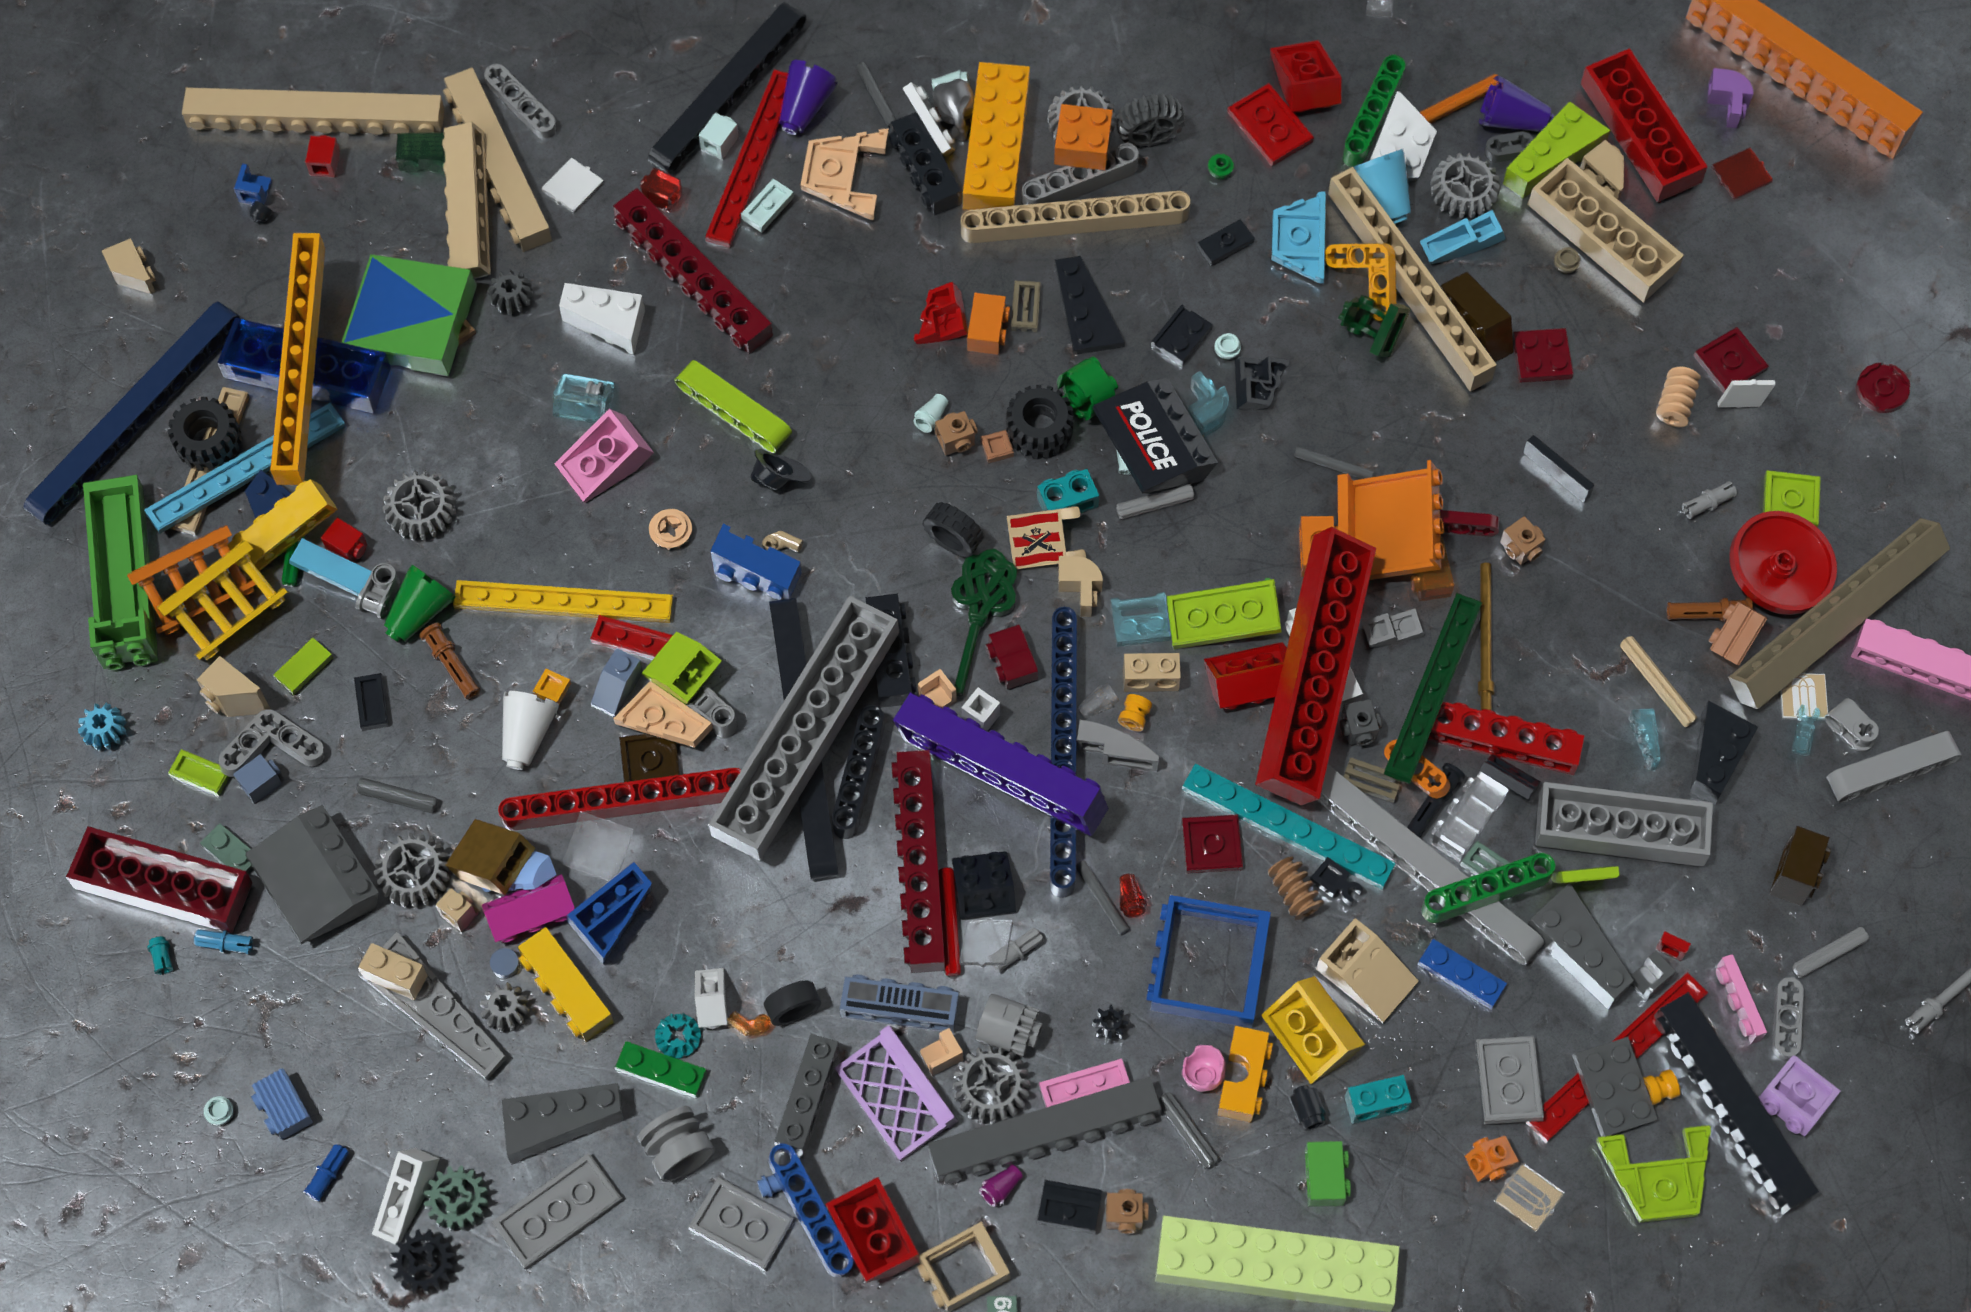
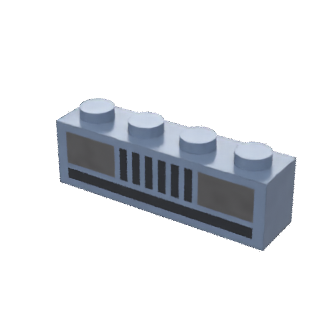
M852 975V977H845L840 1016L845 1019L941 1032L950 1028L951 1032L954 1033L959 992L947 986H938L937 989L926 988L924 984L917 982L904 985L897 984V981L893 979L883 978L880 981L869 980L864 975Z

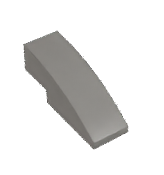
M1080 719L1076 750L1103 754L1102 764L1157 772L1159 756L1146 745L1115 728Z

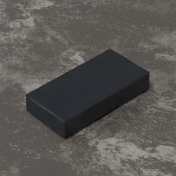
M382 674L355 677L354 682L361 730L366 731L389 727Z

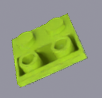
M676 631L645 668L642 675L687 705L716 671L722 660L701 643Z

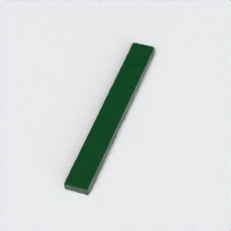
M1456 593L1385 768L1384 775L1408 784L1411 783L1480 611L1481 601Z

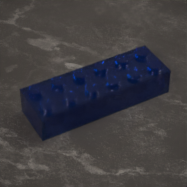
M235 318L217 362L223 377L278 391L284 329ZM317 337L312 399L374 413L391 370L386 353Z

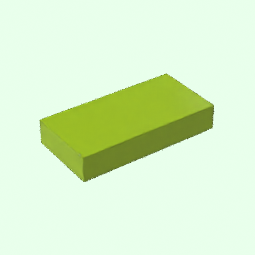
M312 638L273 676L290 693L295 695L333 659V656L318 641Z
M182 749L168 772L170 777L216 796H220L230 778L221 772L219 764Z

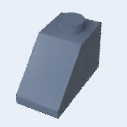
M616 648L601 672L591 705L615 717L642 676L641 661Z

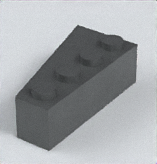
M618 1083L502 1099L506 1152L511 1165L521 1162V1159L531 1155L536 1156L546 1152V1149L561 1143L566 1144L574 1141V1138L584 1134H591L624 1121L622 1096Z

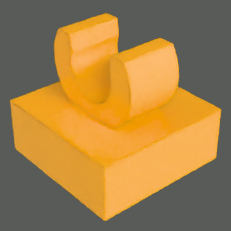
M546 668L533 689V694L543 700L547 698L560 704L571 685V681Z

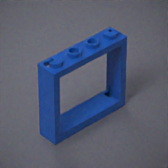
M1169 895L1168 905L1162 904L1160 920L1165 921L1164 931L1158 930L1155 947L1161 948L1159 957H1153L1151 974H1156L1155 984H1149L1146 998L1147 1001H1152L1150 1011L1252 1028L1271 912ZM1175 914L1256 927L1243 1012L1161 998Z

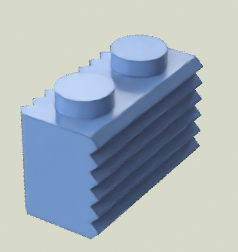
M284 1068L275 1071L273 1074L264 1077L252 1085L256 1093L251 1097L259 1111L265 1109L269 1118L265 1119L264 1122L271 1135L277 1133L281 1140L313 1123Z

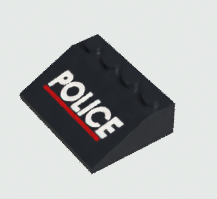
M1168 378L1144 382L1101 401L1092 407L1142 494L1202 482L1218 464L1217 459Z

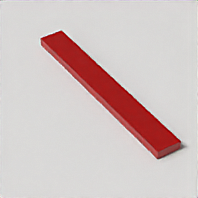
M773 70L706 233V242L730 248L742 220L741 213L748 206L781 125L779 119L788 76L786 72Z
M1687 972L1613 1041L1628 1037L1637 1060L1663 1036L1656 1027L1654 1017L1661 1007L1688 992L1695 1003L1698 1004L1707 995L1708 991ZM1579 1073L1542 1105L1543 1121L1526 1122L1545 1143L1550 1141L1589 1104Z

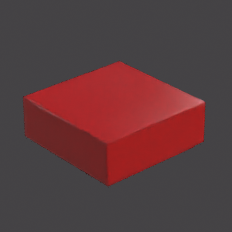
M1664 931L1656 949L1682 961L1691 943Z

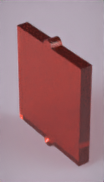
M1751 147L1711 166L1720 179V185L1726 188L1733 200L1765 186L1773 180L1763 166L1764 162L1758 159Z

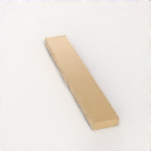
M222 387L218 398L219 403L224 402L231 409L239 425L250 396L245 391ZM207 427L202 440L213 436L217 428ZM194 466L191 468L184 486L210 471L207 467L203 471H199ZM207 507L171 527V530L197 535Z

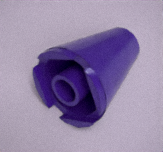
M803 60L791 61L779 123L783 126L782 130L792 135L802 133L838 84V82H835L836 77L830 72L815 64L813 68L806 67V61Z
M1496 76L1494 80L1498 82L1495 86L1490 84L1480 111L1485 113L1484 120L1479 118V124L1487 127L1541 132L1554 118V114L1551 113V107L1505 78Z

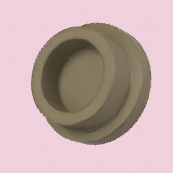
M1566 247L1555 254L1554 265L1561 272L1571 273L1578 269L1580 257L1576 250Z

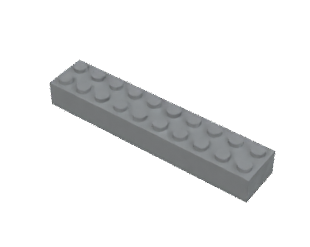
M849 595L710 820L708 826L712 837L761 861L898 636V619Z

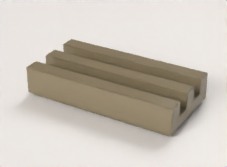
M1014 281L1011 331L1022 329V331L1027 332V329H1032V332H1037L1041 282ZM1019 287L1025 288L1022 322L1017 321ZM1030 288H1035L1033 322H1028Z
M1350 757L1344 774V778L1363 793L1392 803L1395 801L1401 784L1400 780L1384 775L1385 769ZM1350 776H1353V777L1359 778V779H1361V780H1364V781H1366V782H1368V783H1371V784H1373V785H1379V786L1385 787V788H1387V789L1392 790V792L1390 793V792H1387V791H1384V790H1381V789H1378V788L1369 786V785H1367V784H1364V783H1361V782H1358V781L1349 779V777H1350Z

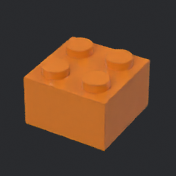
M1061 104L1055 143L1054 165L1106 170L1113 110Z

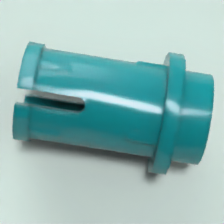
M163 936L150 939L147 946L148 951L152 955L154 972L157 975H162L161 969L163 968L165 974L173 971L168 951L170 942L166 941V937Z

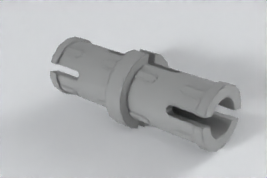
M1728 481L1713 490L1706 489L1702 491L1700 496L1682 503V510L1684 514L1689 512L1686 517L1691 519L1708 509L1710 511L1717 509L1719 504L1735 498L1737 490L1735 486L1729 488L1733 483Z

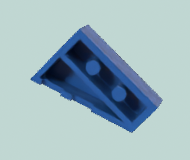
M723 523L710 551L714 574L724 581L730 582L733 580L741 583L749 590L755 591L758 589L764 591L774 599L791 598L802 574L801 562L772 547L765 550L753 544L754 538L748 535L744 539L729 532L730 526Z
M633 862L567 915V922L603 965L651 892L652 883L636 863Z

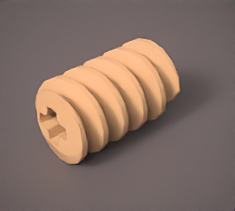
M1674 367L1667 373V379L1664 383L1661 393L1662 397L1659 400L1656 414L1665 424L1679 428L1688 425V417L1691 415L1690 409L1693 407V399L1696 397L1695 391L1699 387L1697 381L1701 377L1691 368Z

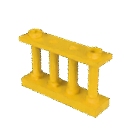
M247 540L242 541L156 607L163 616L169 613L171 617H176L201 648V650L194 654L199 660L203 657L208 660L219 651L217 646L269 606L273 610L285 601L283 595L287 593L286 589L280 588L278 591H275L249 559L251 557L249 552L253 548ZM234 563L237 566H242L267 598L256 608L251 606L228 577L229 572L226 569ZM212 580L215 583L219 582L245 615L233 625L230 624L206 594L207 589L204 586ZM189 597H192L193 600L197 599L223 631L222 634L211 642L208 641L183 609L185 606L182 603Z

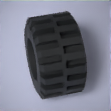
M1036 385L1035 389H1032L1031 386L1025 387L1024 393L1018 391L1015 399L1011 398L1006 412V431L1008 432L1010 442H1013V447L1016 450L1021 448V454L1027 456L1030 453L1032 458L1038 459V455L1048 458L1049 453L1058 454L1060 448L1064 449L1067 446V441H1070L1072 437L1073 408L1070 406L1069 399L1067 397L1063 398V392L1060 390L1054 392L1053 387L1048 385L1046 389L1042 388V385ZM1034 415H1044L1051 418L1054 423L1046 428H1034L1028 425L1026 420Z
M201 397L199 401L193 398L190 399L191 403L187 405L185 403L181 404L180 411H174L172 414L174 419H170L168 423L170 427L168 435L183 463L186 462L190 468L196 466L199 471H203L205 467L211 471L215 469V466H221L225 461L233 459V453L239 452L240 447L238 444L242 443L241 430L231 409L224 402L219 403V400L216 398H212L210 401L207 397ZM207 427L217 428L215 434L210 438L202 441L193 440L196 433Z

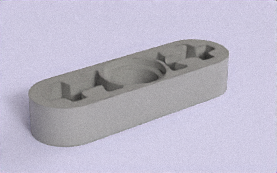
M1792 977L1784 978L1779 982L1774 996L1772 1050L1777 1058L1788 1061L1792 1056H1796L1801 1049L1804 989L1801 982ZM1790 986L1791 991L1796 993L1791 997L1790 1004L1785 1005L1788 994L1782 990ZM1783 1012L1793 1014L1796 1020L1795 1024L1792 1026L1783 1024L1780 1014ZM1786 1033H1791L1788 1037V1044L1793 1048L1789 1052H1785V1048L1780 1046L1786 1038Z

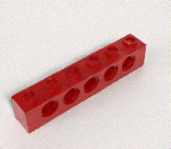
M1443 702L1428 738V741L1486 755L1494 754L1503 759L1574 776L1579 765L1585 735L1578 734L1577 731L1572 729L1560 730L1552 728L1549 724L1543 722H1527L1518 716L1506 717L1498 715L1489 709H1472L1464 703L1452 704ZM1445 717L1450 723L1443 724L1437 718ZM1465 724H1473L1477 729L1469 730L1465 727ZM1499 730L1504 734V736L1497 737L1492 733V731ZM1519 737H1527L1531 740V743H1523ZM1553 743L1557 745L1559 749L1552 750L1548 748L1546 744Z

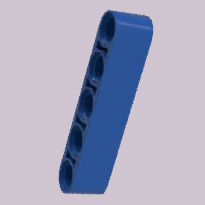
M788 1144L776 1145L772 1148L768 1159L775 1178L826 1271L833 1277L845 1276L853 1265V1257L795 1150ZM780 1151L785 1152L790 1157V1163L780 1166L775 1162L774 1155ZM798 1177L804 1182V1189L794 1192L789 1188L788 1181L791 1178ZM807 1203H812L817 1206L818 1215L808 1218L803 1214L802 1207ZM821 1229L829 1230L833 1236L832 1241L828 1244L820 1243L817 1239V1232ZM835 1255L843 1256L847 1261V1267L843 1270L834 1269L831 1264V1258Z

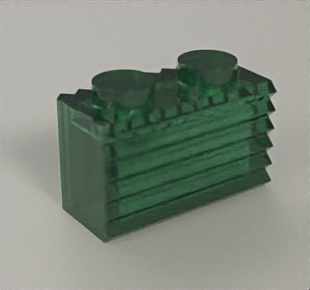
M444 132L397 133L396 162L399 171L406 173H415L419 170L433 173L444 171L445 151L442 145Z

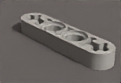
M492 64L486 68L484 75L487 86L536 136L546 139L556 133L557 127L553 115L504 66ZM493 75H496L497 77L501 76V80L503 82L502 86L501 82L497 78L492 79ZM510 89H517L519 91V94L512 98L505 95ZM526 105H533L535 107L532 113L526 114L522 112V108ZM540 117V121H541L543 124H545V125L549 124V127H547V128H546L545 126H541V127H540V123H539L538 118Z

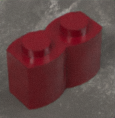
M1020 625L988 634L989 643L985 644L989 659H995L998 666L994 670L999 683L1004 682L1006 688L1010 689L1038 679V669Z

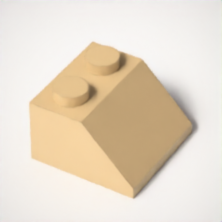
M221 656L197 679L201 687L200 694L207 700L205 702L206 705L215 713L221 711L227 717L255 715L266 709L271 710L261 689Z

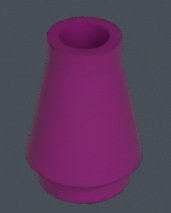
M1010 1165L1007 1169L983 1181V1186L979 1189L980 1194L991 1206L995 1207L997 1204H1003L1017 1183L1023 1178V1175L1016 1166Z

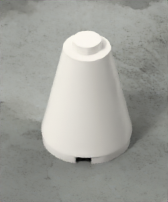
M504 692L502 760L507 762V767L523 770V766L530 765L558 710L559 704L546 698L545 703H542V700L538 699L537 695L525 692Z

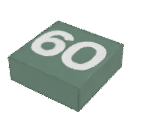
M987 1296V1312H1017V1296Z

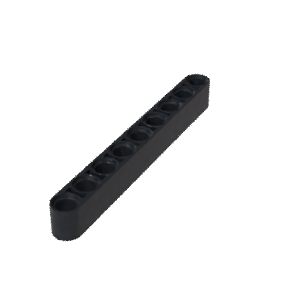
M786 2L780 4L656 142L648 154V161L667 174H673L700 144L699 134L712 116L717 113L724 117L802 30L807 16Z

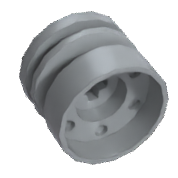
M689 1106L678 1107L662 1114L646 1125L637 1136L641 1146L645 1147L646 1155L656 1156L652 1162L653 1167L663 1182L674 1181L688 1175L706 1163L715 1153V1148L707 1134L702 1131L696 1132L700 1127V1122L694 1118V1112Z

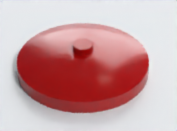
M1768 511L1755 515L1737 531L1731 543L1730 566L1733 576L1747 597L1764 609L1786 615L1804 613L1813 608L1833 589L1837 576V563L1832 546L1819 528L1799 515L1785 511Z

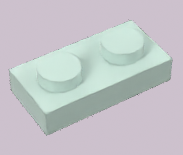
M772 179L741 213L742 220L762 233L794 198V192L775 179Z

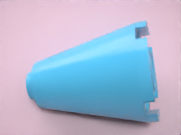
M1403 149L1354 166L1356 172L1394 224L1408 219L1406 214L1411 212Z

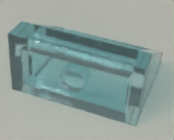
M562 374L553 393V416L596 423L610 409L615 382ZM590 380L594 381V384L604 383V393L602 396L566 390L567 385L586 388Z

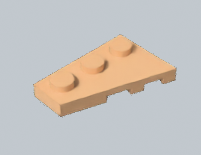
M651 681L613 718L616 725L694 748L713 729L710 721Z

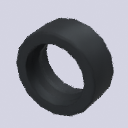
M804 980L791 983L774 991L763 1003L772 1025L782 1026L799 1021L815 1012L821 1005V999L814 983Z

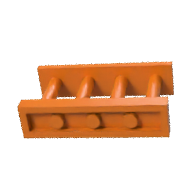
M227 525L127 574L132 585L138 583L139 587L143 586L162 622L161 625L155 627L158 634L164 632L165 635H169L180 629V622L176 617L172 619L169 613L163 616L156 608L163 600L153 583V580H155L153 575L163 570L164 574H168L176 591L186 585L177 569L179 568L178 562L188 558L189 562L192 561L200 574L208 568L202 557L205 555L202 550L213 546L214 550L218 549L221 557L230 551L227 545L229 543L227 538L232 536ZM236 563L228 568L237 585L236 587L243 596L255 591L253 586L256 584L252 579L246 581L240 567ZM214 580L205 585L215 605L231 598L227 592L222 594ZM192 597L183 602L187 610L186 613L190 618L205 611L202 605H196Z

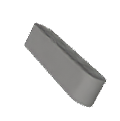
M1124 143L1108 149L1107 170L1065 166L1029 180L1022 187V205L1068 201L1129 177L1137 171L1138 149L1130 143Z
M1944 731L1831 772L1826 778L1838 802L1844 803L1953 764L1962 757V754L1950 731Z

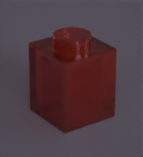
M653 168L649 175H645L640 184L641 192L656 207L668 213L671 212L683 194L681 180L656 168Z

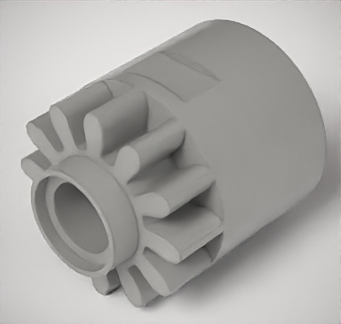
M992 993L984 1008L976 1040L997 1048L1002 1047L1005 1051L1024 1056L1027 1047L1035 1048L1042 1030L1043 1023L1037 1021L1039 1009Z

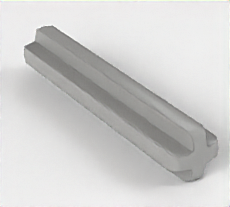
M1187 484L1118 503L1116 511L1120 519L1193 500L1194 491L1192 486Z
M1859 927L1797 961L1792 966V969L1798 978H1803L1866 943L1869 935L1863 927Z

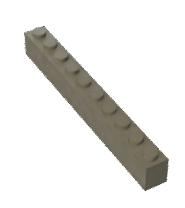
M1920 518L1728 678L1739 702L1756 709L1767 704L1768 700L1779 691L1785 689L1792 680L1804 673L1810 665L1823 657L1834 645L1844 640L1846 635L1863 624L1866 618L1876 610L1881 609L1888 600L1900 593L1906 585L1919 577L1933 563L1940 560L1941 556L1950 550L1940 523Z

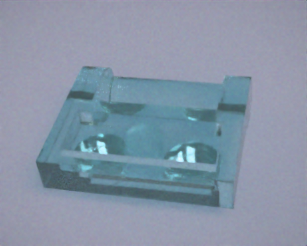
M1165 592L1156 593V596L1119 600V597L1110 598L1117 647L1171 641ZM1150 607H1157L1158 613L1121 617V611Z

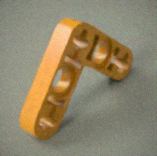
M1333 244L1326 248L1324 253L1325 262L1332 268H1368L1369 297L1375 300L1374 305L1378 307L1380 305L1386 306L1387 311L1390 303L1396 304L1395 250L1390 244ZM1359 248L1364 253V259L1361 263L1355 258V252ZM1335 253H1346V258L1338 259L1334 255ZM1373 253H1385V258H1373ZM1381 274L1387 280V285L1384 289L1378 285V278ZM1386 293V297H1379V294ZM1373 313L1372 317L1374 319L1383 320L1381 317Z

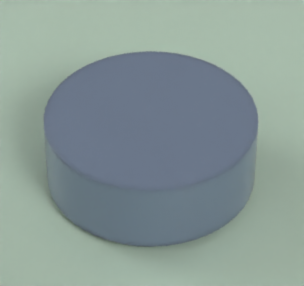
M499 949L490 958V967L499 978H510L519 969L518 956L511 949Z

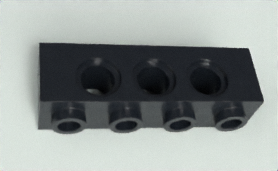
M914 112L890 122L891 133L888 134L889 141L893 148L897 147L899 150L900 162L904 168L908 167L910 180L914 188L918 187L920 189V197L924 207H929L935 216L962 205V191L919 114ZM932 183H937V184H939V185L933 186V185H930V184H932Z
M898 593L865 597L866 604L898 619L899 634L891 647L897 648L898 651L885 655L875 672L879 707L903 705L909 693L917 694L915 677L910 678L909 669L913 668L912 653H906L905 644H910L908 627L903 628L902 619H906L905 603H899ZM892 672H899L900 674H902L899 678H891L888 676Z

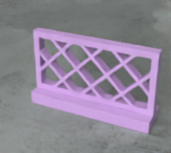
M888 1025L880 1031L881 1034L840 1063L835 1069L897 1158L903 1161L947 1127L949 1129L958 1123V1120L894 1030ZM882 1044L887 1051L885 1063L869 1061L871 1050ZM890 1057L896 1065L889 1064ZM852 1064L864 1065L861 1080L849 1079L844 1070ZM868 1066L883 1068L881 1083L866 1081ZM888 1068L902 1072L901 1086L886 1084ZM906 1081L909 1082L912 1088L905 1087ZM854 1084L860 1085L859 1091L856 1089ZM865 1086L880 1088L877 1103L866 1102L863 1099ZM885 1089L900 1091L897 1106L882 1104ZM905 1091L917 1093L919 1096L917 1109L902 1107ZM923 1103L929 1111L922 1110ZM870 1107L876 1108L875 1114L873 1113ZM881 1109L896 1111L894 1127L880 1123ZM901 1111L916 1114L914 1130L898 1127ZM921 1114L933 1116L938 1123L929 1132L918 1130ZM886 1130L893 1131V1133H892V1138L890 1137V1135L887 1133ZM897 1132L913 1134L911 1145L901 1152L895 1144ZM917 1135H924L917 1140Z

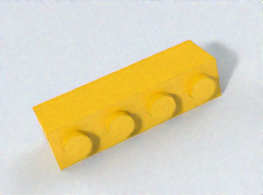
M310 479L297 485L295 491L288 497L278 500L274 504V508L268 513L255 518L253 524L245 531L236 533L232 537V541L227 545L232 550L242 541L247 540L253 548L249 552L251 556L249 559L260 571L338 509L321 484Z
M546 927L518 946L521 954L518 958L519 962L527 972L532 969L537 976L534 979L536 985L543 994L547 991L553 998L550 1001L551 1005L559 1015L563 1013L569 1019V1022L566 1024L575 1037L581 1035L584 1041L587 1042L614 1023L609 1010Z

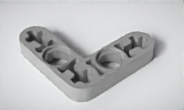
M266 709L258 713L221 752L218 761L221 772L226 776L234 777L233 774L256 758L271 742L302 764L314 767L324 760V747L318 739L276 711ZM273 720L274 727L269 724L264 727V721L269 723ZM287 733H294L298 736L297 740L292 743H286L282 738ZM247 738H255L258 741L257 745L253 748H246L242 743ZM306 749L309 751H314V749H316L317 754L314 755L311 753L309 754V756H307ZM227 760H237L236 765L231 763L229 766H227Z

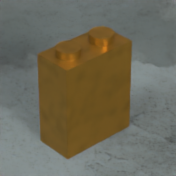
M475 819L445 866L462 881L506 895L535 850V847L518 832Z

